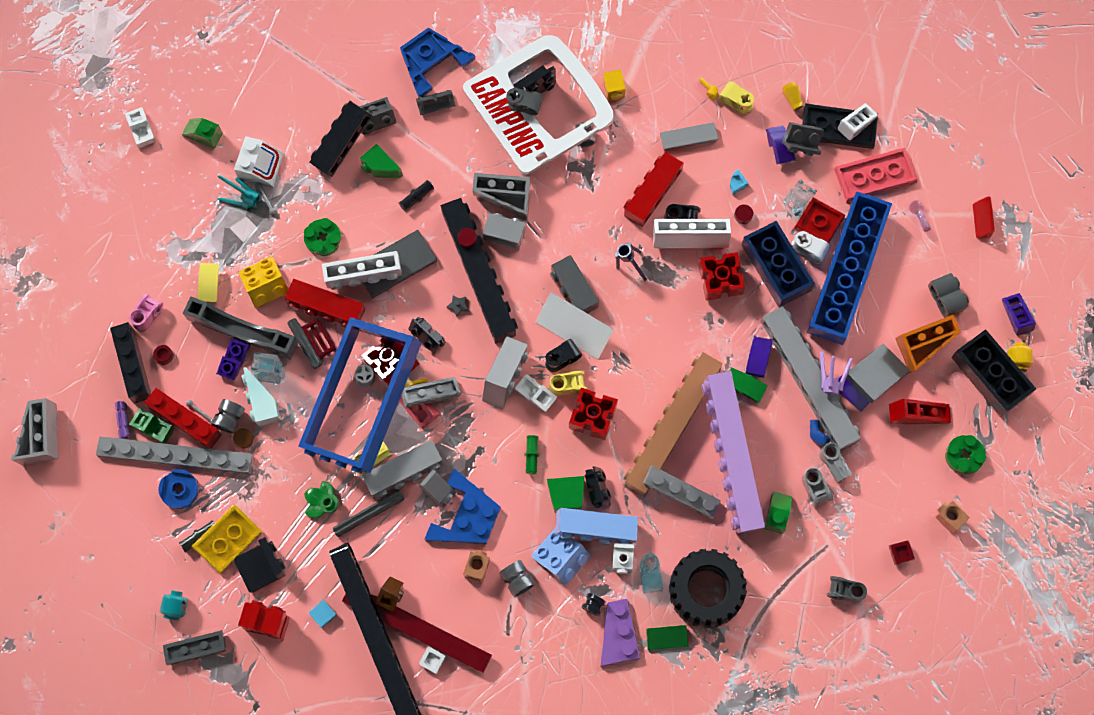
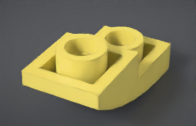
M200 263L197 299L204 302H217L219 264Z

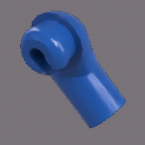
M810 420V438L820 446L830 443V437L820 431V421Z

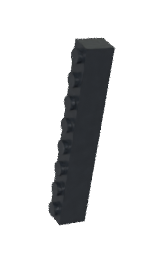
M458 198L440 205L442 215L494 343L504 341L506 337L512 338L516 336L515 329H518L515 318L511 319L509 312H511L508 301L504 302L502 298L504 295L502 286L497 285L495 281L497 275L494 268L490 269L488 263L491 261L487 251L483 252L481 246H484L481 236L476 235L477 241L471 248H464L458 243L457 236L460 230L470 228L475 231L477 229L474 219L470 220L468 214L471 212L467 202L463 203L462 198Z

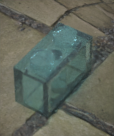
M254 352L251 372L260 382L280 384L281 378L284 379L285 367L278 355Z

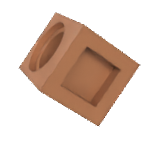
M954 501L949 504L945 502L937 509L939 514L935 517L951 534L955 533L970 518ZM947 512H952L955 515V520H950L947 517Z
M480 550L470 551L463 572L464 577L483 583L490 563V557L487 556V553ZM481 561L483 563L482 568L479 570L473 569V562Z

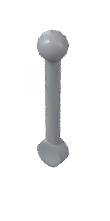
M256 183L255 188L262 195L269 208V213L275 215L276 209L271 206L262 190V184Z
M192 400L186 401L187 407H192L210 423L213 419L195 406Z

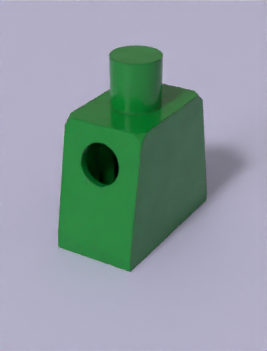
M584 476L547 479L554 513L560 508L582 510Z

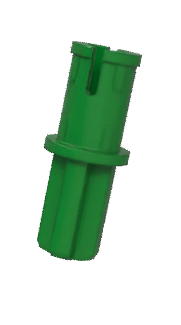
M528 435L526 436L527 444L526 452L524 453V456H526L525 472L526 474L534 475L537 473V457L540 455L538 453L539 436Z

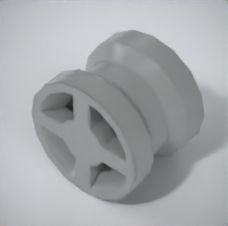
M361 365L356 369L355 378L360 386L369 387L375 382V374L370 366Z

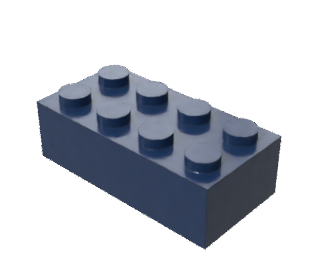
M777 220L743 237L741 244L779 308L812 291L815 283Z

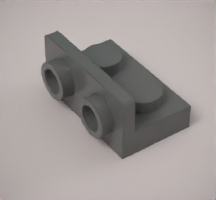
M387 97L360 106L373 115L363 129L362 135L396 124V118Z
M789 122L782 143L787 147L788 151L793 153L800 151L808 156H813L814 154L821 155L822 151L818 149V145L824 130L818 127Z

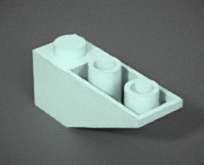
M246 367L243 368V384L248 387L246 398L248 404H251L253 409L250 411L252 422H256L260 427L281 421L278 404L274 397Z

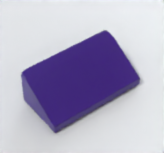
M846 378L843 391H839V393L862 412L869 405L870 401Z

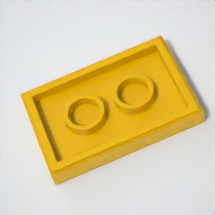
M233 504L192 547L220 574L262 530L236 504Z

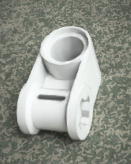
M805 231L798 232L791 244L796 253L818 264L823 262L830 248L826 241Z

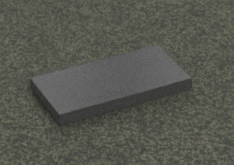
M419 230L410 233L373 254L397 251L400 258L402 276H398L394 280L380 279L376 283L363 282L372 299L437 262V258Z

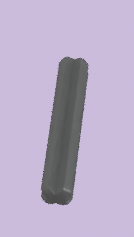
M296 318L289 320L287 324L313 369L320 367L322 362Z

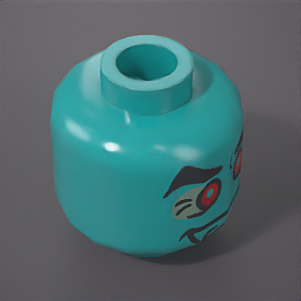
M171 590L170 594L163 595L160 606V613L164 615L163 618L179 621V618L185 616L188 599L182 596L183 592Z

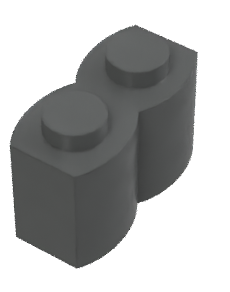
M952 273L932 280L928 284L929 291L944 318L964 311L969 303L967 295L962 293L959 288L960 282L958 278L954 277Z

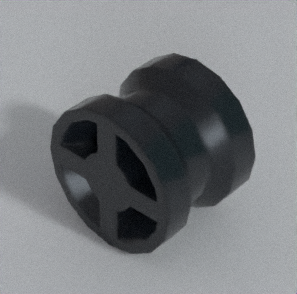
M588 593L586 596L587 601L582 604L581 608L595 616H599L601 613L600 608L605 605L606 601L594 594Z

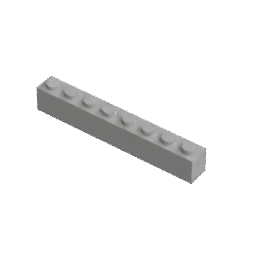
M782 306L764 315L761 323L770 339L773 340L774 346L816 418L820 421L826 435L830 437V442L837 444L841 452L858 443L861 435L860 431L850 421L851 416L846 408L843 409L841 406L839 395L823 393V389H821V365L811 355L812 350L809 344L804 343L801 338L802 333L800 329L794 326L792 315Z

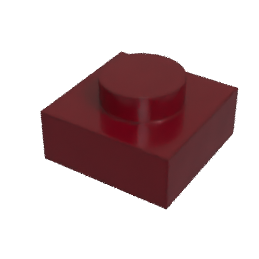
M909 540L888 546L894 565L915 559Z

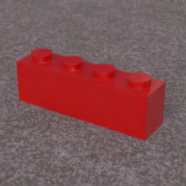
M666 151L662 157L660 155L654 162L655 167L652 171H647L643 184H638L633 194L635 195L633 198L628 199L623 206L624 216L641 227L645 225L683 171L684 162Z
M294 278L284 298L289 308L297 311L299 309L304 310L306 314L316 317V315L321 316L329 323L338 322L344 328H346L350 317L361 320L366 310L364 303Z
M157 388L153 390L144 402L150 410L208 449H212L222 436L217 428Z

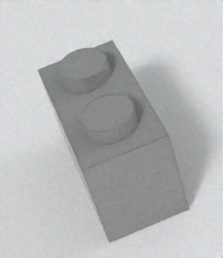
M489 213L482 233L483 240L519 250L526 230L525 223L518 218L509 219L499 213Z

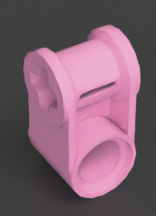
M147 293L144 294L129 316L133 327L140 332L146 331L154 319L161 313L164 303L161 301L157 302ZM139 318H144L141 323H136Z

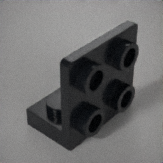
M542 65L516 82L514 88L535 91L540 94L550 91L556 84V68L551 66L546 69Z

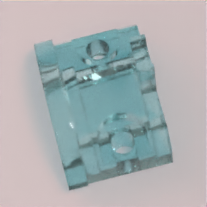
M800 179L786 194L782 203L792 210L797 217L808 201L816 194L817 190L812 189Z

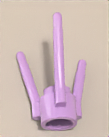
M820 351L821 389H823L825 394L838 395L839 391H843V385L853 359H849L842 378L838 382V378L833 377L835 357H831L829 377L826 379L824 352Z

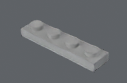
M654 466L649 467L642 483L709 518L714 517L721 501Z

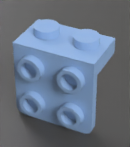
M555 529L532 554V558L552 572L565 586L591 557L581 543L573 538L562 539L561 535H555Z

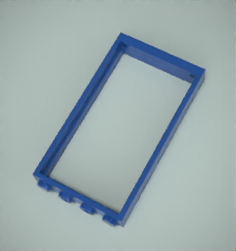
M350 317L298 447L305 450L304 454L315 457L316 454L320 455L319 459L329 463L331 460H334L336 465L346 468L347 465L351 466L352 471L360 474L363 471L371 473L422 342L414 336ZM359 331L405 346L360 459L356 461L313 445Z

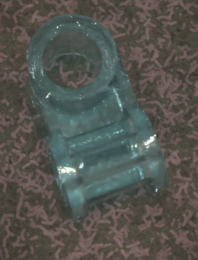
M646 554L640 561L642 592L663 591L659 560L654 554ZM647 559H650V562H654L651 568L644 564Z

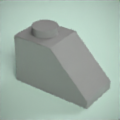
M432 470L420 484L423 493L440 507L443 504L447 505L453 498V488L435 470Z

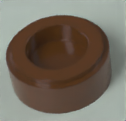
M245 428L238 429L233 435L234 443L242 449L250 447L254 440L253 434Z

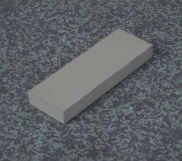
M714 122L660 132L664 151L718 141Z
M450 377L404 387L401 397L405 408L459 397L461 392L456 377Z

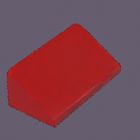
M987 196L972 205L975 233L978 239L990 238L995 232L992 201L990 196Z

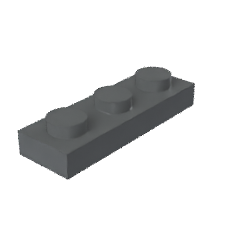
M222 630L162 645L167 666L227 651Z

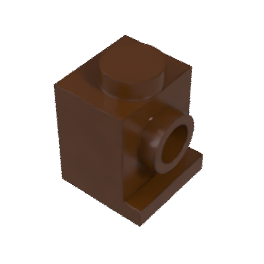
M389 576L380 589L376 604L394 612L397 603L403 597L404 591L402 589L404 582Z

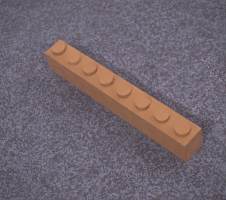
M702 352L700 357H695L691 364L693 366L690 373L686 372L682 379V382H684L681 389L677 388L672 396L674 401L671 405L667 404L663 411L664 418L662 421L658 420L653 428L655 433L652 437H647L643 445L646 448L643 453L639 452L633 461L636 463L632 470L628 469L623 478L626 480V487L643 497L647 495L650 487L642 483L649 467L654 466L660 470L663 468L705 397L702 392L704 380L708 375L718 374L722 368V362Z

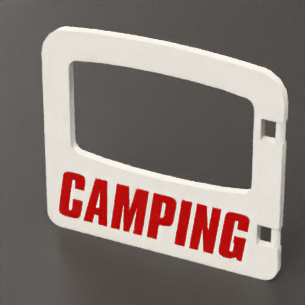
M546 35L466 81L463 85V90L523 174H530L536 171L542 165L549 161L551 162L586 141L592 135L606 129L614 119L613 109L591 75L570 49L558 37L553 35ZM545 52H551L566 68L596 112L594 118L559 139H554L533 115L511 110L506 98L507 92L514 88L508 75ZM591 125H594L596 127L588 133L585 130ZM543 154L547 156V158L540 162L536 159Z

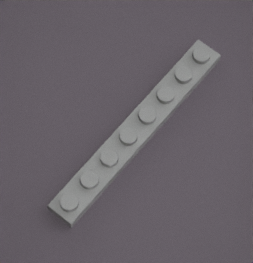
M99 436L96 456L244 474H250L253 455L250 453Z

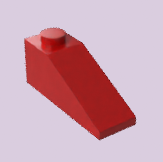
M905 398L889 404L890 423L905 425L951 423L949 404Z

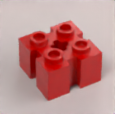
M738 252L723 254L722 259L716 260L715 256L700 258L699 271L701 280L704 279L703 290L706 301L720 299L723 293H727L728 297L743 295L745 284L742 273L738 274L741 266Z
M381 338L379 340L381 344L377 348L372 346L362 357L389 386L405 345ZM415 359L411 372L420 365L417 359Z
M581 387L576 401V408H579V410L573 409L569 421V429L584 433L586 429L591 431L592 437L606 441L611 421L608 418L613 419L618 399L604 394L601 399L596 397V392ZM593 411L596 412L595 417L590 416Z
M252 600L251 603L245 602L238 626L245 631L283 641L290 617L286 615V611L271 605V608H267V606L263 605L264 603Z

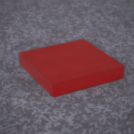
M813 197L794 229L798 232L805 231L829 244L846 215Z

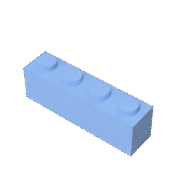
M560 508L556 512L555 535H561L562 539L580 537L581 541L597 539L599 543L610 544L611 541L618 542V544H630L637 540L638 517Z

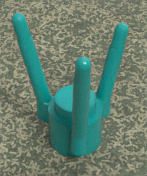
M221 175L217 176L241 192L240 199L243 200V202L218 197V201L242 206L246 209H249V207L254 208L260 199L258 192L251 189L238 177L235 180L246 190Z

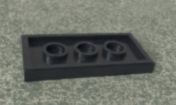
M805 103L802 124L823 129L824 132L820 142L874 149L878 117L857 136L848 140L838 130V126L844 118L855 110Z

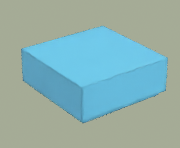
M324 599L308 612L321 628L337 616Z

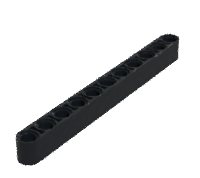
M347 542L329 550L334 567L395 714L422 715L352 547Z

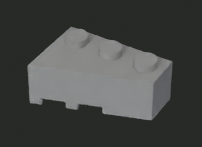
M474 173L472 192L475 197L528 218L531 188L530 177Z
M506 337L485 379L483 402L504 409L509 394L512 393L515 386V380L521 374V366L527 362L529 357L527 352L528 344Z
M47 398L30 400L26 405L21 425H23L20 437L17 436L16 443L18 444L15 454H12L11 461L25 465L57 460V404Z

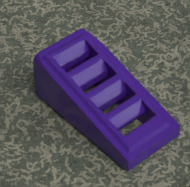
M1017 293L1002 298V303L1016 335L1019 336L1034 331L1036 322L1021 294ZM1015 302H1018V303H1019V304L1010 306V304H1012V303H1015Z

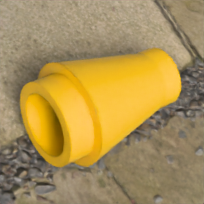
M796 82L784 85L782 87V94L791 105L793 111L802 108L803 104L799 85Z

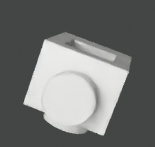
M614 543L612 570H616L617 574H628V571L632 572L634 545ZM625 555L627 560L622 562L619 559L620 556Z

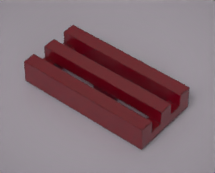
M318 318L301 327L320 360L324 356H329L331 352L337 351ZM313 325H318L330 346L329 349L326 348ZM308 328H311L313 334L315 335L320 346L322 347V353H320L315 342L313 341L312 337L307 331Z

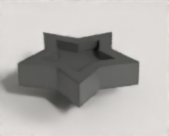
M453 295L452 302L447 306L448 309L454 310L456 317L461 311H468L465 305L466 297L458 298Z

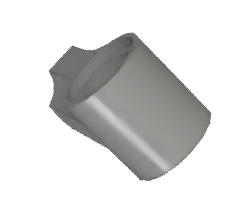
M827 443L820 450L819 457L825 462L836 483L851 476L852 473L840 454L839 446L835 443ZM826 449H831L834 457L827 456Z

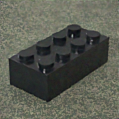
M986 329L959 348L951 357L1000 417L1004 416L1036 390V387Z

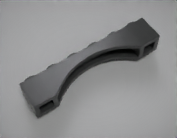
M191 296L183 311V315L188 321L291 360L298 345V341L293 335L244 321Z

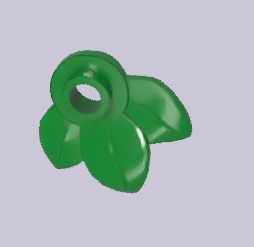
M323 481L320 488H310L304 493L306 501L310 504L305 511V514L309 517L319 518L324 513L335 512L339 507V500L334 495V487L327 481ZM331 500V503L326 506L327 502Z

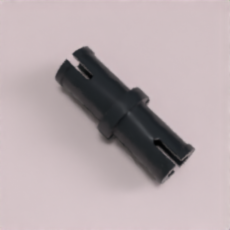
M426 180L418 188L412 189L410 194L398 202V204L406 212L415 203H420L422 198L430 191L434 190L433 185L430 181Z

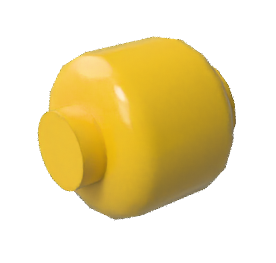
M1014 343V346L1008 348V356L1022 372L1028 371V368L1032 367L1033 350L1026 346V343Z

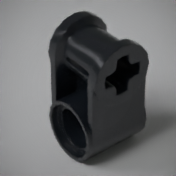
M670 204L666 208L664 219H691V215L692 219H698L701 208L695 205ZM674 212L677 214V217H671L669 213Z
M568 339L546 354V369L550 372H557L582 357V353L574 341Z

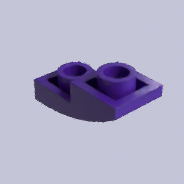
M784 125L766 129L769 147H773L776 165L796 161L795 154L788 151L787 147L782 143L786 132Z
M754 336L746 366V374L761 378L765 377L773 345L772 339Z
M231 339L225 356H222L216 374L235 380L245 361L250 345Z

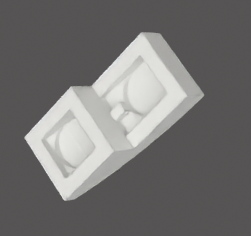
M142 107L125 113L138 149L156 142Z
M525 374L514 388L516 392L544 412L548 410L557 398L556 395L545 386L538 384L528 374Z
M428 646L419 665L437 674L448 655Z

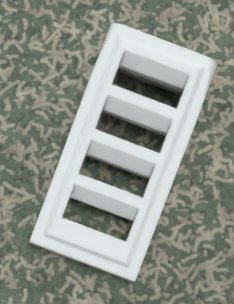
M865 103L840 122L838 130L848 140H851L878 117V114Z

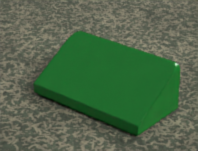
M687 625L646 629L648 650L688 647Z

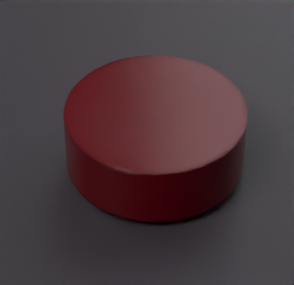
M742 204L736 208L734 217L738 223L747 224L752 220L754 212L749 205Z
M464 228L458 233L457 238L460 246L471 248L475 245L477 237L474 230Z
M160 345L153 352L155 361L161 365L169 364L174 356L173 351L167 345Z

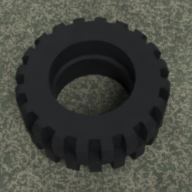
M705 548L700 549L698 552L693 551L689 553L688 556L683 557L678 565L675 566L670 578V601L675 607L674 610L682 616L684 621H689L696 627L698 625L703 626V628L719 627L729 622L739 612L746 597L747 582L744 579L742 568L737 566L738 562L734 558L730 559L728 557L729 554L725 552L723 554L719 553L717 549L706 551ZM699 571H713L725 581L726 595L718 605L705 607L696 603L690 596L689 582Z

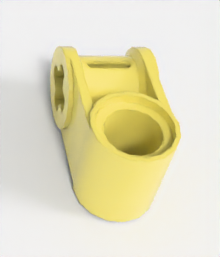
M732 81L727 83L718 96L722 103L742 114H748L753 110V94Z
M584 371L554 375L550 380L549 390L556 396L579 394L581 387L587 389L583 380ZM555 382H560L563 384V387L557 389L553 386V384Z

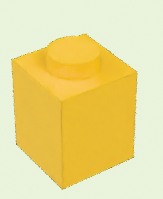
M621 69L604 72L603 84L607 100H620L622 97H625L626 88Z

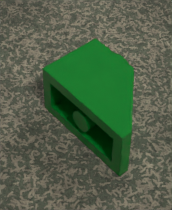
M204 118L189 119L182 132V136L214 149L223 134L219 124Z
M375 144L360 157L361 168L367 174L371 173L373 177L401 178L403 176L401 168L378 144Z
M773 491L765 528L763 529L779 534L784 533L790 514L792 496Z

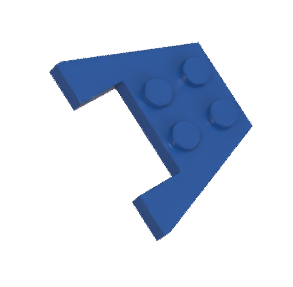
M429 27L400 47L418 98H422L433 90L431 84L423 75L450 55L462 68L476 59L473 53L463 50V47L448 41V38Z
M453 469L448 484L453 489L465 493L450 530L431 523L424 540L431 542L487 544L501 506L461 473Z

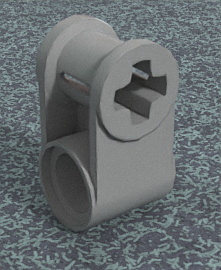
M817 468L808 469L802 476V483L812 506L816 508L820 503L827 500L832 501L833 495L820 470ZM808 474L815 475L816 482H810L807 478Z

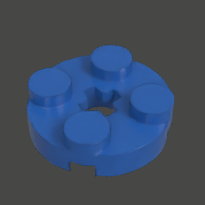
M177 469L161 479L158 492L162 501L168 507L183 509L193 505L199 493V485L197 479L190 472ZM181 484L184 490L177 494L174 488Z

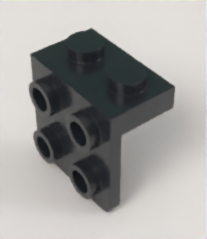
M266 537L258 540L259 546L234 559L237 569L250 593H254L286 576L283 571L286 567L282 559H278L275 554L277 548L272 540L269 542Z

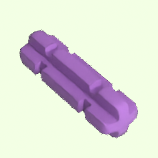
M118 401L115 403L117 427L119 428L118 435L121 439L130 437L128 413L125 411L127 410V405L124 401Z

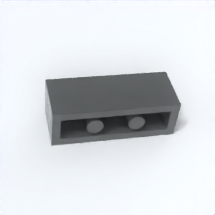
M571 255L551 265L550 276L555 283L558 282L560 285L559 291L563 298L567 297L570 304L587 314L599 308V300Z

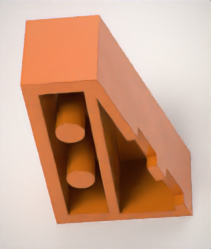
M954 314L895 338L905 364L910 369L909 374L916 371L961 333Z

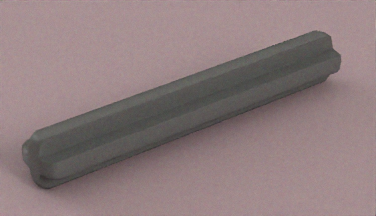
M397 490L334 526L332 529L335 535L340 537L403 501L404 496L400 490Z

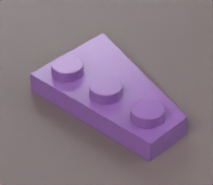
M627 599L607 603L600 667L640 659Z

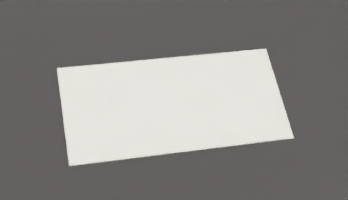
M550 292L536 320V323L564 340L572 339L579 349L596 359H599L614 331L611 327Z

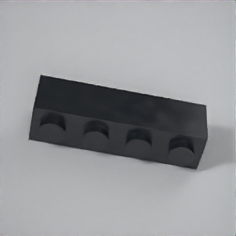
M350 100L342 107V113L338 119L336 118L332 122L330 131L323 136L321 145L312 153L309 162L333 177L373 116Z
M129 322L110 327L128 398L134 404L145 401L150 396L151 390L134 328Z

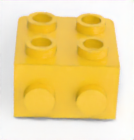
M273 257L262 259L260 262L239 271L245 289L255 308L287 294L288 287Z

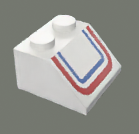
M245 136L234 171L240 179L259 182L273 187L284 152L263 140Z

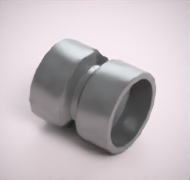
M222 399L218 407L219 413L214 415L211 425L224 432L234 434L238 426L237 420L241 419L245 408L230 400Z
M522 560L508 565L499 572L504 582L509 583L508 589L513 597H517L535 586V582L530 574L525 573L527 569Z

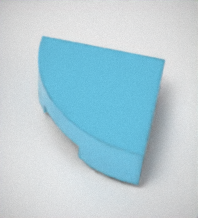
M739 169L734 172L730 180L732 195L749 185Z

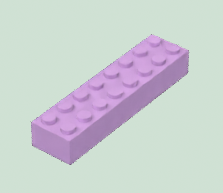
M729 371L708 375L704 380V384H702V392L704 396L707 395L708 399L706 410L707 414H711L712 422H710L711 433H715L716 436L714 448L715 452L720 455L718 466L720 472L724 474V480H722L724 492H728L729 499H726L728 511H732L733 518L730 519L732 530H736V534L765 528L732 373Z

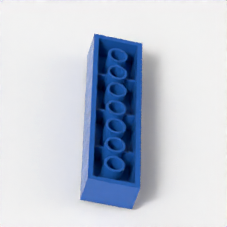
M856 191L807 330L808 334L840 345L845 343L892 203Z

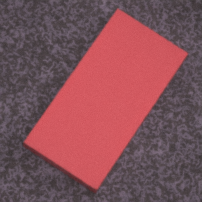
M906 148L839 165L834 168L846 202L853 200L856 191L871 196L914 184L918 181Z

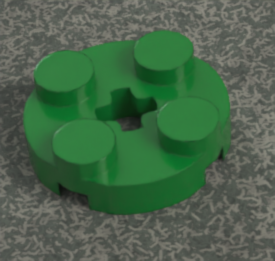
M328 218L317 219L311 222L303 232L304 243L311 253L321 256H328L337 251L342 238L339 227ZM320 234L327 235L325 241L318 240Z
M961 435L954 438L948 444L945 459L953 471L969 475L977 472L986 460V452L982 443L975 436ZM962 450L970 453V459L967 460L966 457H961Z

